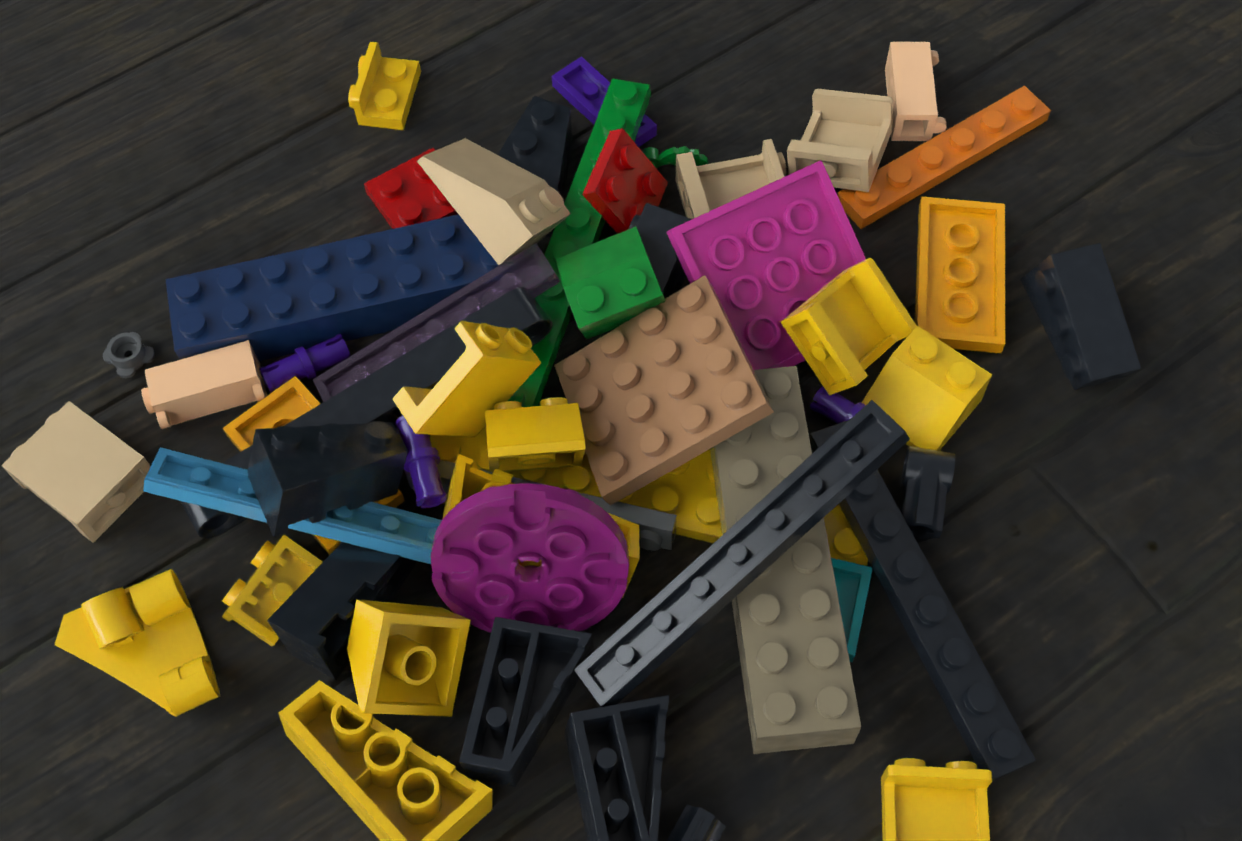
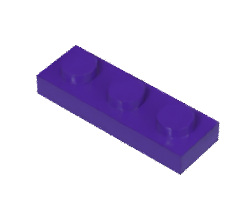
M581 56L551 76L552 86L594 125L610 82ZM645 114L634 141L638 147L657 135V125Z

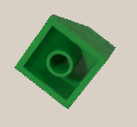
M637 227L556 258L564 292L578 329L586 339L615 329L642 312L666 302Z

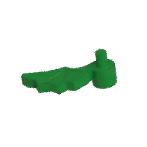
M686 146L680 148L672 147L660 155L658 149L654 147H648L642 151L656 168L668 164L676 166V155L688 152L693 153L696 165L708 164V158L703 154H699L698 149H689Z

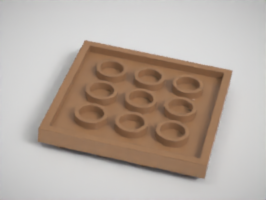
M705 275L665 299L666 302L642 312L554 365L568 404H579L585 439V453L601 497L610 506L774 413L712 284Z

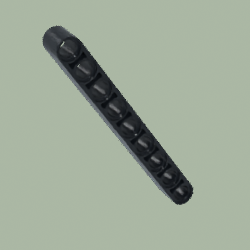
M525 287L515 288L461 320L479 324L487 323L504 328H517L529 337L532 346L539 343L550 333L553 324L528 288ZM459 322L285 426L343 425L380 421L393 422L397 429L396 420L403 414L393 401V398L403 386L433 389L465 352L466 345L455 330ZM252 445L226 460L223 464L248 470ZM180 501L197 534L203 539L217 537L248 519Z

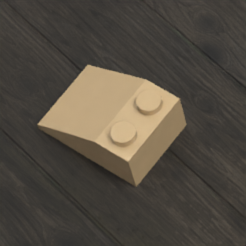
M466 138L423 155L417 161L498 265L503 264L538 243L571 214L565 207L563 198L558 191L550 187L544 179Z

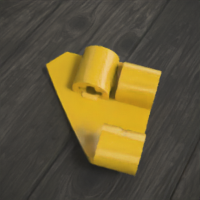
M169 569L126 589L121 587L105 592L82 603L81 608L63 615L55 641L57 647L118 679L164 708L169 714L177 717L220 697L214 669L200 628L181 582L173 569Z

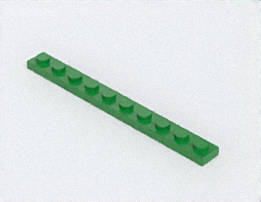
M612 79L564 203L571 214L555 227L531 289V294L553 324L550 333L539 343L531 347L541 361V364L508 400L521 402L522 407L539 405L572 315L571 307L562 286L556 258L598 242L606 220L582 194L610 131L623 128L630 138L635 141L651 97L650 84Z

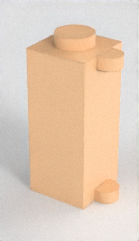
M890 42L885 76L887 96L893 99L891 141H928L932 139L933 133H942L947 128L946 119L938 117L933 66L938 64L939 56L937 51L931 50L930 42Z
M249 340L145 369L148 387L141 390L149 414L156 412L161 429L251 402L261 401L268 395L259 371L261 367L260 362Z

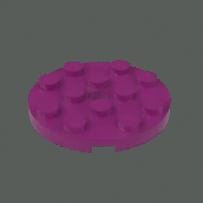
M533 483L488 487L458 503L439 524L434 535L430 556L433 571L432 582L443 602L455 614L470 619L471 625L490 633L492 632L495 617L583 631L604 619L614 610L625 593L629 571V551L624 534L614 519L603 508L574 490ZM518 559L521 562H539L541 559L542 565L539 567L534 565H527L523 567L518 563Z

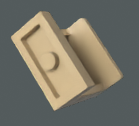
M815 89L812 95L813 113L801 141L791 140L787 149L789 175L822 160L834 188L869 192L893 130V99L889 96Z
M772 139L763 140L762 153L759 155L696 166L692 152L676 155V183L686 217L690 219L703 215L786 176L784 156L782 152L776 153Z
M70 401L58 412L50 415L45 424L24 444L18 446L11 454V457L1 465L24 489L28 488L65 517L92 543L144 492V479L151 467L144 456Z

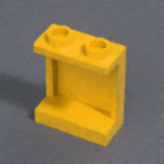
M872 258L861 261L842 271L781 321V324L829 396L857 386L868 376L865 369L896 342L907 338L916 328L915 322Z
M460 321L455 330L466 345L465 352L433 389L403 386L394 396L393 401L415 434L476 437L486 426L485 410H494V404L508 401L541 364V361L531 349L532 342L529 337L514 327L504 328L487 323L479 324Z
M903 758L895 760L894 765H888L881 776L883 841H990L987 788L992 783V771L977 769V764L969 761L948 762L945 764L946 767H927L925 761L921 759Z

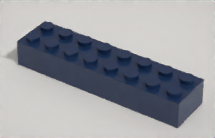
M459 214L165 279L174 351L180 360L249 340L258 360L262 361L292 354L294 349L300 346L307 349L335 337L339 333L344 341H349L476 312L507 292L521 287L515 256L498 265Z

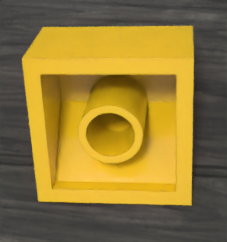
M917 325L890 356L862 403L867 405L873 400L907 433L910 438L906 443L908 446L940 451L982 401L992 374Z
M555 397L541 400L540 406L522 407L521 402L506 401L494 404V410H485L490 472H494L495 468L504 472L582 465L586 448L578 403L568 404L567 398Z
M356 599L347 651L359 710L369 714L452 717L471 620L442 607Z

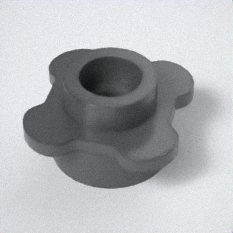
M136 332L116 335L110 340L103 352L104 361L107 364H113L121 378L132 377L135 371L140 369L144 363H150L155 358L154 349L150 346H145L141 342L140 335Z

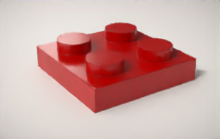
M621 128L610 131L582 195L618 234L629 229L632 219L636 214L641 215L646 203L659 206L668 182L625 130Z
M434 148L364 183L367 195L392 229L458 215L417 162L423 155L435 151Z

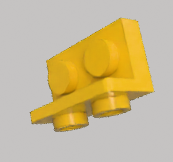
M370 42L366 55H362L359 59V76L356 85H351L348 95L349 106L355 111L358 125L404 130L421 74L419 61L382 57L379 43Z
M283 535L275 545L267 540L250 562L257 569L246 583L239 578L223 598L222 602L229 607L222 617L229 622L234 620L271 647L274 646L279 637L267 620L323 561L286 535Z

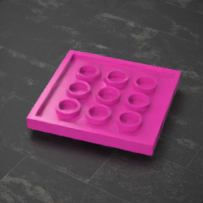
M822 160L666 232L689 283L691 284L705 275L712 284L753 370L790 367L805 361V358L781 324V321L842 271L866 260Z

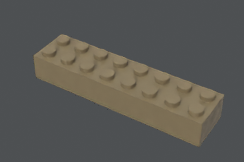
M796 366L754 370L774 413L710 449L722 535L812 455ZM822 518L732 600L753 754L854 744L861 729L824 518Z

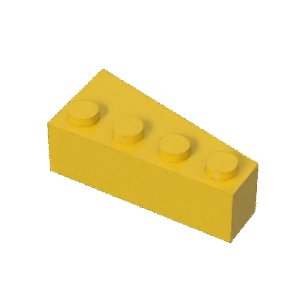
M320 680L279 712L286 736L380 841H458L493 809V790L478 780L474 782L457 771L455 765L439 755L437 757L433 756L414 744L412 738L398 729L392 730L373 718V714L361 712L358 704Z

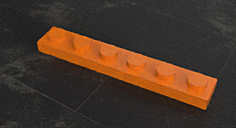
M1024 85L879 168L869 192L843 189L838 192L837 196L845 213L860 229H863L1048 120L1051 110Z

